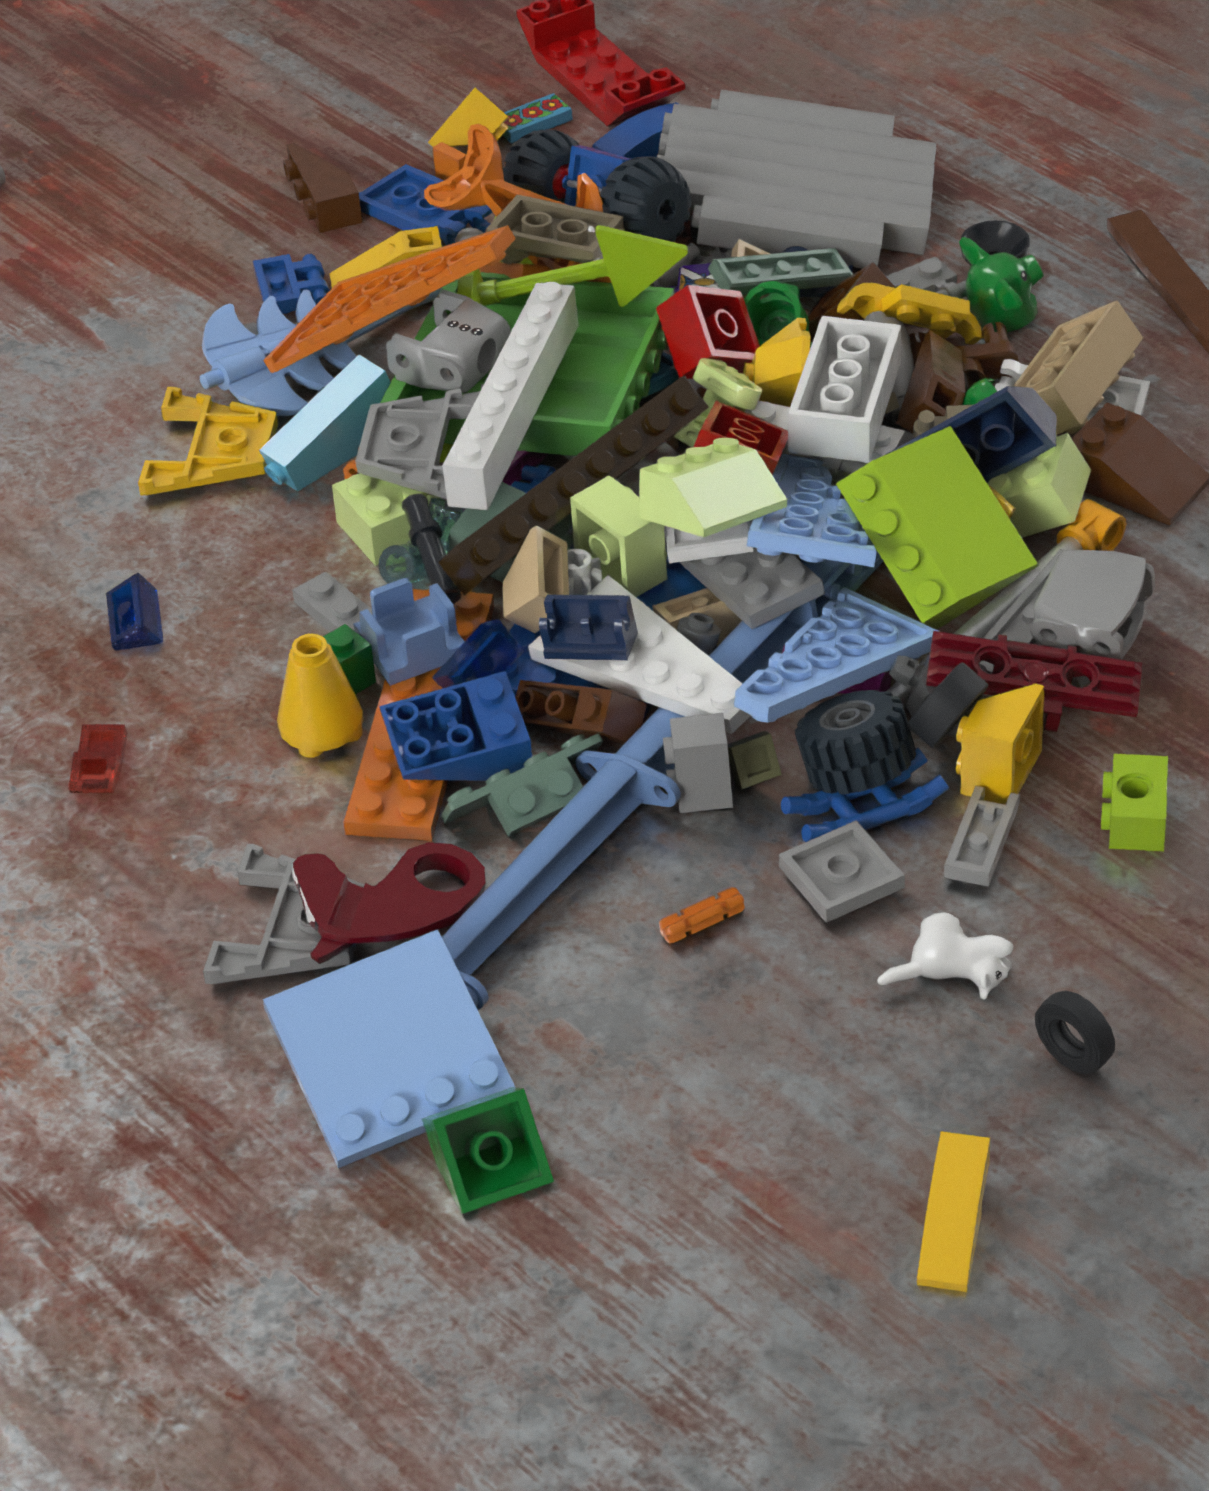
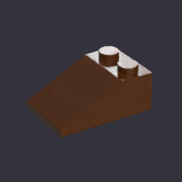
M1106 403L1071 438L1091 469L1084 492L1170 526L1209 484V473L1143 416L1122 407Z

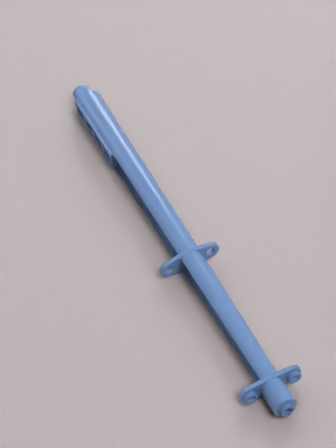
M859 522L858 531L865 532V530ZM868 537L867 545L874 546L870 538ZM878 551L876 552L874 567L827 559L818 563L807 562L801 559L800 561L823 580L825 594L754 629H751L741 621L714 649L709 657L743 684L755 671L765 670L769 665V658L775 652L782 653L785 643L811 618H819L822 615L824 605L829 601L835 603L838 598V592L843 587L855 592L883 562ZM659 707L615 754L583 751L576 759V767L579 773L588 781L587 784L442 936L477 1010L481 1009L488 1002L489 996L485 987L470 975L640 804L672 807L679 801L681 797L680 789L666 775V770L675 769L674 764L665 763L663 738L671 737L670 719L685 716ZM589 764H591V765L596 769V771L593 770V769L589 766ZM660 787L664 788L668 794H665Z

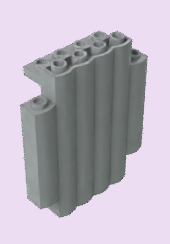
M722 89L719 99L712 98L711 109L674 103L672 113L665 112L657 158L673 165L680 171L690 189L689 195L691 196L688 220H692L691 227L699 228L697 244L733 249L740 239L770 254L782 253L786 248L792 246H801L807 250L836 248L847 266L853 265V267L862 269L872 262L878 266L881 249L924 255L931 215L936 143L894 137L895 115Z

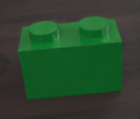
M511 1087L422 1118L436 1165L461 1214L554 1182L524 1088Z

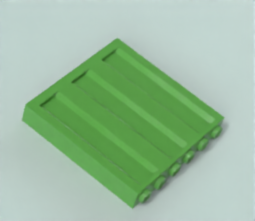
M481 272L484 282L494 279L497 282L512 279L505 274ZM458 279L443 286L442 289L457 293ZM582 281L569 284L575 287L578 328L518 451L576 456L639 409L642 397H646L649 393L650 379L653 373H658L663 350L667 351L669 349L665 334L661 329V322L656 307L674 295V288L648 286L627 305L621 307L618 304L612 283ZM531 293L501 299L500 303L486 305L485 307L501 315L507 321L512 331ZM434 304L420 327L415 340L422 341L437 327L435 324ZM446 310L447 315L452 313L451 311ZM491 370L468 392L462 394L481 391V385L485 384ZM394 376L380 403L422 396L423 401L444 398L446 391L420 388L396 380V376ZM466 419L449 420L444 443L454 444Z

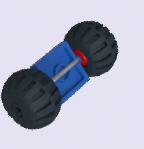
M545 129L533 131L517 140L510 147L511 152L506 154L503 161L506 163L505 168H503L504 181L570 206H576L578 175L586 173L599 187L604 203L602 205L603 212L623 216L624 231L674 242L684 230V223L688 222L690 216L688 208L691 207V196L689 195L690 189L686 180L673 165L657 157L649 156L630 159L579 145L577 141L563 132Z

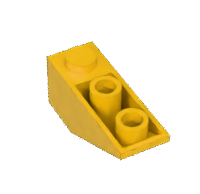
M438 226L399 231L329 273L331 287L333 288L339 281L441 248Z

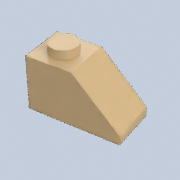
M538 526L530 529L503 581L504 618L533 633L540 631L539 618H547L544 607L546 596L569 595L567 542Z

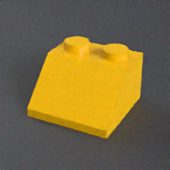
M1033 684L978 700L969 717H962L956 734V741L961 743V752L956 763V774L961 775L960 794L971 797L975 786L985 787V801L1005 805L1010 793L1019 794L1042 751L1043 685Z

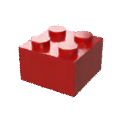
M687 285L656 307L661 322V329L665 334L679 378L684 375L687 379H693L701 358L722 360L727 366L733 367L738 370V373L743 374L745 363H752L755 351L760 347L741 291Z

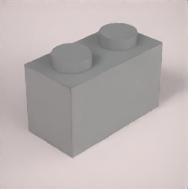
M723 713L671 718V737L663 738L665 763L674 764L675 769L666 770V775L680 789L681 797L678 801L680 813L733 808L728 745Z

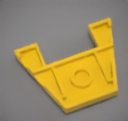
M167 387L161 406L163 421L198 422L186 461L145 460L138 481L140 495H152L265 474L264 468L267 464L259 450L276 434L278 428L277 412L234 401L229 404L230 406L212 402V398L209 395L198 393L196 398L182 395L181 388Z

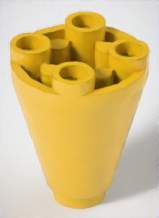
M305 634L294 640L289 653L277 726L282 739L292 747L298 748L300 755L314 758L321 755L324 751L336 749L348 742L360 739L363 734L362 723L364 716L359 700L326 639L318 634Z

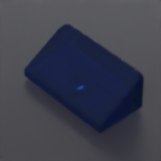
M140 573L132 575L106 593L111 644L115 651L151 646L163 642L158 592Z
M499 619L487 621L478 626L432 678L440 687L446 688L507 671L522 655L524 650Z

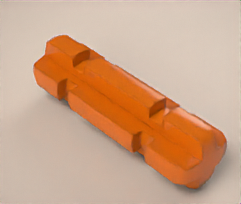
M730 887L717 893L719 897L717 899L712 895L681 909V915L679 916L677 913H673L662 918L659 921L662 937H664L667 943L674 944L686 938V932L693 935L723 921V915L730 918L741 913L745 909L742 894H740L736 887Z

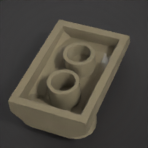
M516 195L486 228V232L508 225L516 239L505 250V258L501 260L506 264L520 263L529 255L543 258H562L579 263L603 259V255L595 234L596 226L601 225L624 231L623 216L522 195Z

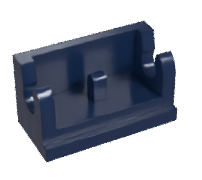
M546 596L544 607L547 618H539V630L545 659L628 660L638 635L630 596Z

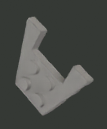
M461 389L446 391L444 398L423 401L422 396L370 405L355 460L357 473L447 499L443 467L438 465L449 420L467 419L480 391L462 394Z
M247 844L237 871L239 885L279 888L260 945L213 941L203 970L205 984H217L351 964L357 943H354L329 961L321 964L314 961L310 953L320 941L321 935L309 925L301 896L292 876V864L296 859L282 854L277 859L264 854L263 847ZM347 878L349 882L364 888L365 884Z

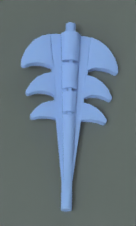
M442 287L430 293L422 302L414 306H409L408 304L355 331L346 341L337 345L332 343L274 373L269 371L263 360L297 324L290 322L279 310L276 298L269 296L260 308L257 318L258 335H255L239 321L234 305L226 304L216 310L205 325L202 350L212 368L211 371L200 375V383L204 389L218 386L224 391L229 389L242 404L275 411L277 416L296 415L308 402L291 389L285 379L286 376L289 375L297 383L308 389L320 391L334 377L325 370L319 358L324 357L331 365L343 370L357 357L347 343L410 309L433 301L438 296ZM303 290L299 297L295 312L298 323L316 306L309 290Z

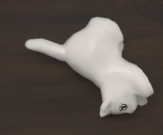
M945 912L935 913L921 922L920 936L913 947L911 961L907 964L889 968L878 977L877 981L879 985L885 986L918 976L938 980L955 977L966 978L978 986L980 997L985 1000L989 992L1008 977L1012 963L1004 956L1011 954L1014 945L1010 941L995 935L967 937L959 925L958 918Z

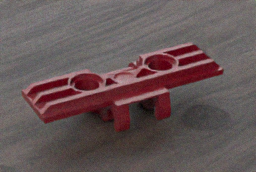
M933 631L926 685L937 687L962 662L988 683V687L983 693L986 695L995 696L1033 684L1043 685V712L1047 713L1044 730L1057 732L1062 714V706L1137 718L1143 663L1076 653L1077 646L1067 645V648L1064 649L1007 640V635L998 634L997 640ZM986 661L993 664L992 674L984 672L980 668L979 663ZM1087 676L1090 680V685L1083 688L1071 685L1072 678Z

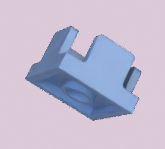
M408 578L375 588L370 591L372 614L368 609L360 611V621L353 623L354 631L372 645L374 664L390 686L468 657L466 643L457 631L454 605L438 583L429 586V596L414 601L412 583Z

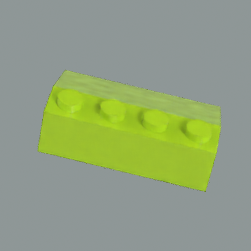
M951 426L879 457L836 483L920 621L931 628L939 629L1039 566Z

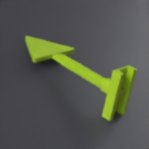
M598 225L596 226L595 234L603 259L497 282L495 279L484 282L480 270L477 269L458 279L457 294L469 297L486 306L500 303L501 299L531 293L536 283L556 282L560 285H569L607 276L611 280L619 306L624 307L688 254V247L679 243Z

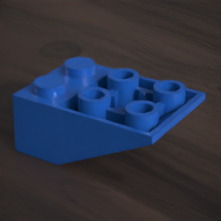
M506 671L379 706L404 780L486 781L489 777L502 770L509 769L512 774L524 768V762L532 757L531 740Z

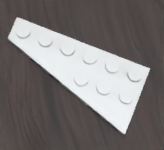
M609 575L586 595L630 596L638 635L628 660L545 659L541 635L528 646L531 660L682 716L689 717L723 713L725 730L731 734L751 716L734 707L735 691L742 685L739 680Z

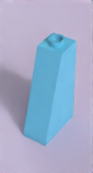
M358 355L259 450L267 464L264 468L267 475L278 485L286 483L296 491H300L356 456L370 405L380 403L391 383L386 371L363 356Z

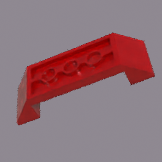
M591 0L535 1L529 6L516 10L517 18L536 62L606 126L631 118L657 106L668 104L685 90V83L667 67L655 69L648 74L603 35L595 26L594 3Z

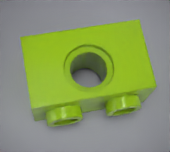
M1113 755V772L1104 771L1102 798L1111 799V803H1102L1101 830H1110L1109 849L1164 852L1168 756Z

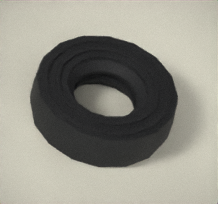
M1066 990L1056 992L1049 996L1036 1011L1035 1026L1040 1040L1048 1052L1059 1063L1070 1070L1082 1074L1093 1073L1105 1065L1115 1052V1038L1111 1026L1104 1015L1081 995ZM1066 1022L1078 1031L1084 1043L1071 1033Z

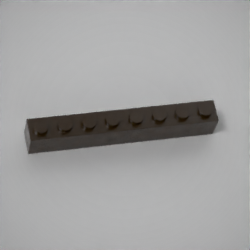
M683 375L455 546L438 563L465 596L517 556L530 529L538 526L549 532L570 516V497L607 476L617 480L687 427L707 410L709 406Z

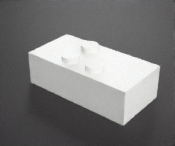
M828 316L821 317L788 412V453L870 462L901 364V325Z

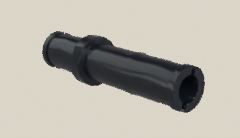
M410 495L403 500L401 505L411 528L408 534L413 546L418 548L430 584L438 583L450 601L455 604L461 598V591L438 563L446 556L441 542L443 532L440 524L433 520L425 495Z

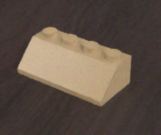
M1118 300L1058 325L1013 386L1033 388L1057 415L1056 435L1065 431L1068 434L1075 433L1088 422L1087 416L1091 410L1104 400L1103 393L1119 379L1120 375L1118 372L1135 357L1134 350L1143 339V336Z

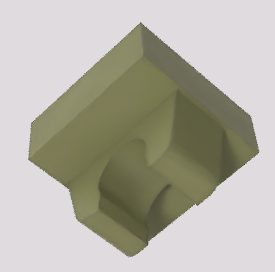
M762 731L727 744L729 768L732 771L736 787L744 789L782 775L771 733Z

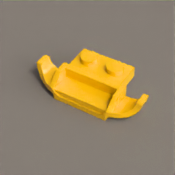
M862 283L852 288L846 297L840 301L837 308V313L845 314L850 309H853L864 319L872 312L882 311L887 317H894L903 323L927 328V330H931L945 339L956 332L965 339L966 344L970 345L982 339L981 326L976 317L970 312V301L903 284L893 288L877 283Z

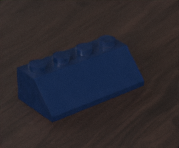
M1006 386L888 453L951 426L986 483H988L992 478L1006 474L1055 447L1057 415L1033 388Z

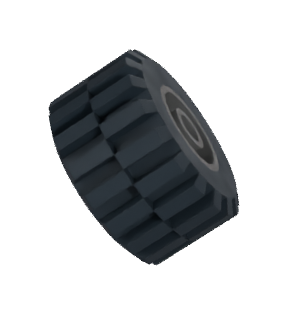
M879 690L846 693L818 704V706L810 709L805 714V717L798 721L795 736L809 781L813 783L814 788L831 794L837 792L840 794L862 792L886 784V782L895 779L901 775V772L909 768L911 761L915 759L916 748L910 728L907 727L908 721L903 704L898 696H893L892 693L887 691L879 692Z

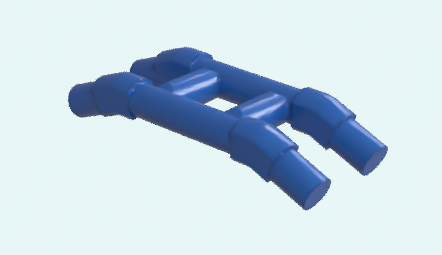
M917 747L915 759L911 761L909 768L901 772V775L895 779L886 782V784L866 791L840 794L838 792L831 794L821 790L816 793L802 794V796H785L781 800V810L784 814L812 816L828 812L829 808H833L840 819L825 821L822 824L803 825L801 830L802 839L808 842L854 821H857L866 831L906 815H915L932 805L933 800L950 788L939 774L924 786H919L898 799L891 788L903 783L911 777V773L928 762L925 755ZM872 793L881 806L859 814L850 801Z

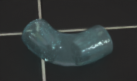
M431 498L428 506L433 520L440 524L443 532L441 542L447 555L450 530L466 509L448 507L446 499ZM410 540L404 544L389 546L382 552L379 558V572L383 580L388 584L403 578H408L412 584L428 578L418 548L413 546Z

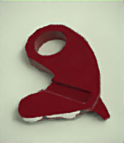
M428 842L408 849L382 881L375 886L365 883L364 888L349 882L347 876L326 855L319 853L304 854L297 857L292 864V876L301 896L309 925L321 935L320 941L310 953L311 958L318 964L329 961L354 943L390 942L424 935L453 925L484 893L486 884L485 867L473 853L446 843ZM430 870L446 871L460 878L465 886L449 892L435 891L422 885L415 876Z

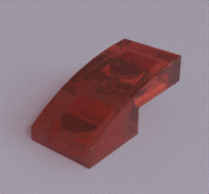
M82 724L79 750L73 753L68 788L70 793H114L119 780L128 733L125 724Z

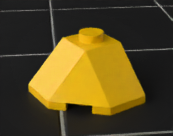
M475 87L428 143L432 147L440 142L451 147L468 146V130L471 125L478 123L487 127L498 141L509 128L504 123L509 117Z
M796 318L756 349L752 363H745L743 374L748 376L750 381L763 390L759 401L787 407L791 406L810 351L809 331H803L806 330L807 326L806 318Z

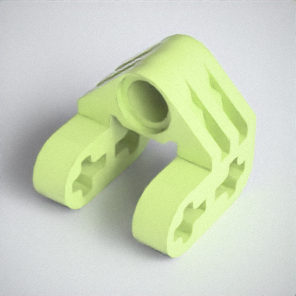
M701 358L693 379L707 388L703 400L709 408L674 437L692 448L716 400L743 412L746 409L755 410L763 391L762 388L750 381L748 376L738 373V370L733 367L727 366L722 360Z

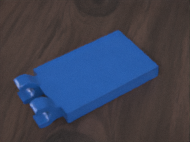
M407 164L359 193L361 212L401 230L438 226L440 239L443 240L446 246L455 243L458 232L465 229V225L468 223L472 228L486 233V228L491 223H488L485 217L493 213L487 205L453 211L443 210L431 205L424 198V190L429 185L444 180Z

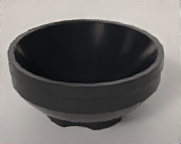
M997 220L984 221L970 226L961 235V238L966 237L973 240L990 255L1005 252L1019 259L1028 256L1029 235L1023 228L1014 223ZM961 250V254H962L963 259H964L970 266H972V265L968 262V260L966 259V257L964 256V254L962 253V250Z

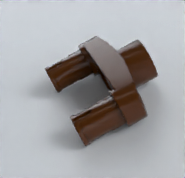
M996 322L997 332L994 331L992 323L983 327L981 332L982 338L985 341L983 344L956 346L962 350L965 393L974 383L984 378L995 380L1001 378V376H1006L1007 374L1000 373L1005 359L1019 361L1015 346L1012 342H1009L1007 330L1003 323ZM918 332L920 342H917L915 333L909 334L914 366L925 337L923 332Z

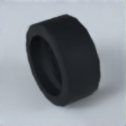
M960 663L918 708L907 723V727L931 748L936 747L986 691L988 683L965 663Z

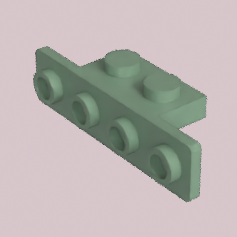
M584 734L577 735L566 741L561 746L562 750L548 756L546 751L541 752L525 761L523 764L524 768L512 774L509 769H505L489 777L485 781L486 786L475 791H472L471 787H466L448 797V804L441 814L444 824L490 804L509 837L558 814L583 788L571 765L576 763L577 757L583 751L597 752L603 743V739L600 734H595L587 739Z

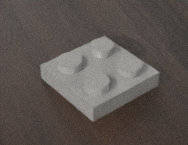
M857 821L779 854V868L826 923L905 888V875Z

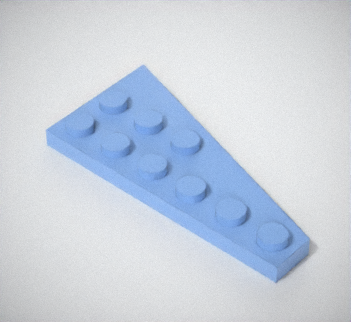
M782 454L773 477L787 498V507L753 519L748 532L747 547L757 548L759 553L771 556L781 555L782 552L799 555L800 559L807 562L818 563L827 559L874 567L877 551L874 546L867 545L868 536L866 532L858 531L859 521L847 501L840 499L841 492L839 488L831 485L832 476L828 469L822 466L824 462L818 459Z
M843 587L838 592V598L835 603L829 601L824 605L822 615L819 618H811L785 643V650L782 654L775 652L769 658V665L765 670L755 671L735 691L734 707L750 714L757 721L774 722L778 718L798 709L806 708L807 705L833 696L837 692L855 684L863 683L865 680L880 673L890 671L898 655L917 659L921 655L930 652L933 631L938 630Z

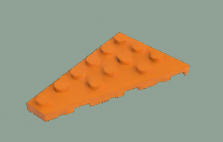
M507 225L339 281L263 361L269 371L274 373L332 343L335 345L349 339L355 331L408 304L409 306H414L422 302L430 293L484 265L490 267L505 258V250L516 238Z

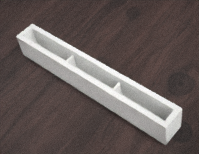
M556 282L535 284L442 465L448 507L478 510L489 509L578 328L574 286L560 285Z

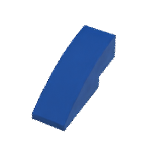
M674 103L657 106L627 119L596 141L592 148L630 159L649 156L657 157L665 112L672 113Z

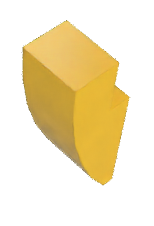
M940 1132L923 1230L917 1285L967 1292L982 1216V1200L990 1161V1138Z

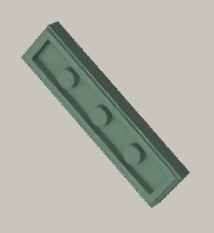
M836 248L713 259L708 267L709 272L720 289L741 291L742 295H747L751 289L762 282L778 281L795 285L799 289L836 286L853 275Z

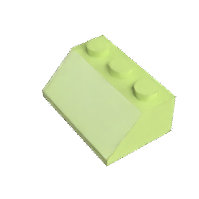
M718 438L713 441L712 445L688 448L685 454L676 457H662L657 460L656 464L640 469L639 518L697 536L707 537L787 507L786 496L756 449L739 445V441L734 438Z

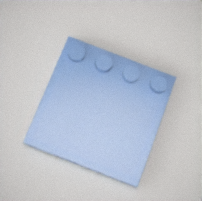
M438 929L263 999L264 1009L338 1168L425 1133L422 1122L424 1117L511 1087L516 1088Z

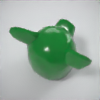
M962 237L959 241L960 248L968 262L972 265L966 279V297L970 301V311L976 317L981 328L992 323L994 331L997 332L996 322H1000L1005 325L1008 333L1028 325L1035 319L1038 313L1036 297L1030 291L1032 286L1044 277L1036 258L1031 254L1018 259L1014 255L1005 252L990 255L973 240Z
M778 281L762 282L751 289L744 298L760 346L796 318H806L807 326L806 330L803 331H809V318L799 301L800 290L797 286ZM769 294L767 297L760 300L762 296Z

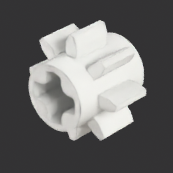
M583 549L567 550L569 595H586L602 581L600 559H591L590 553Z

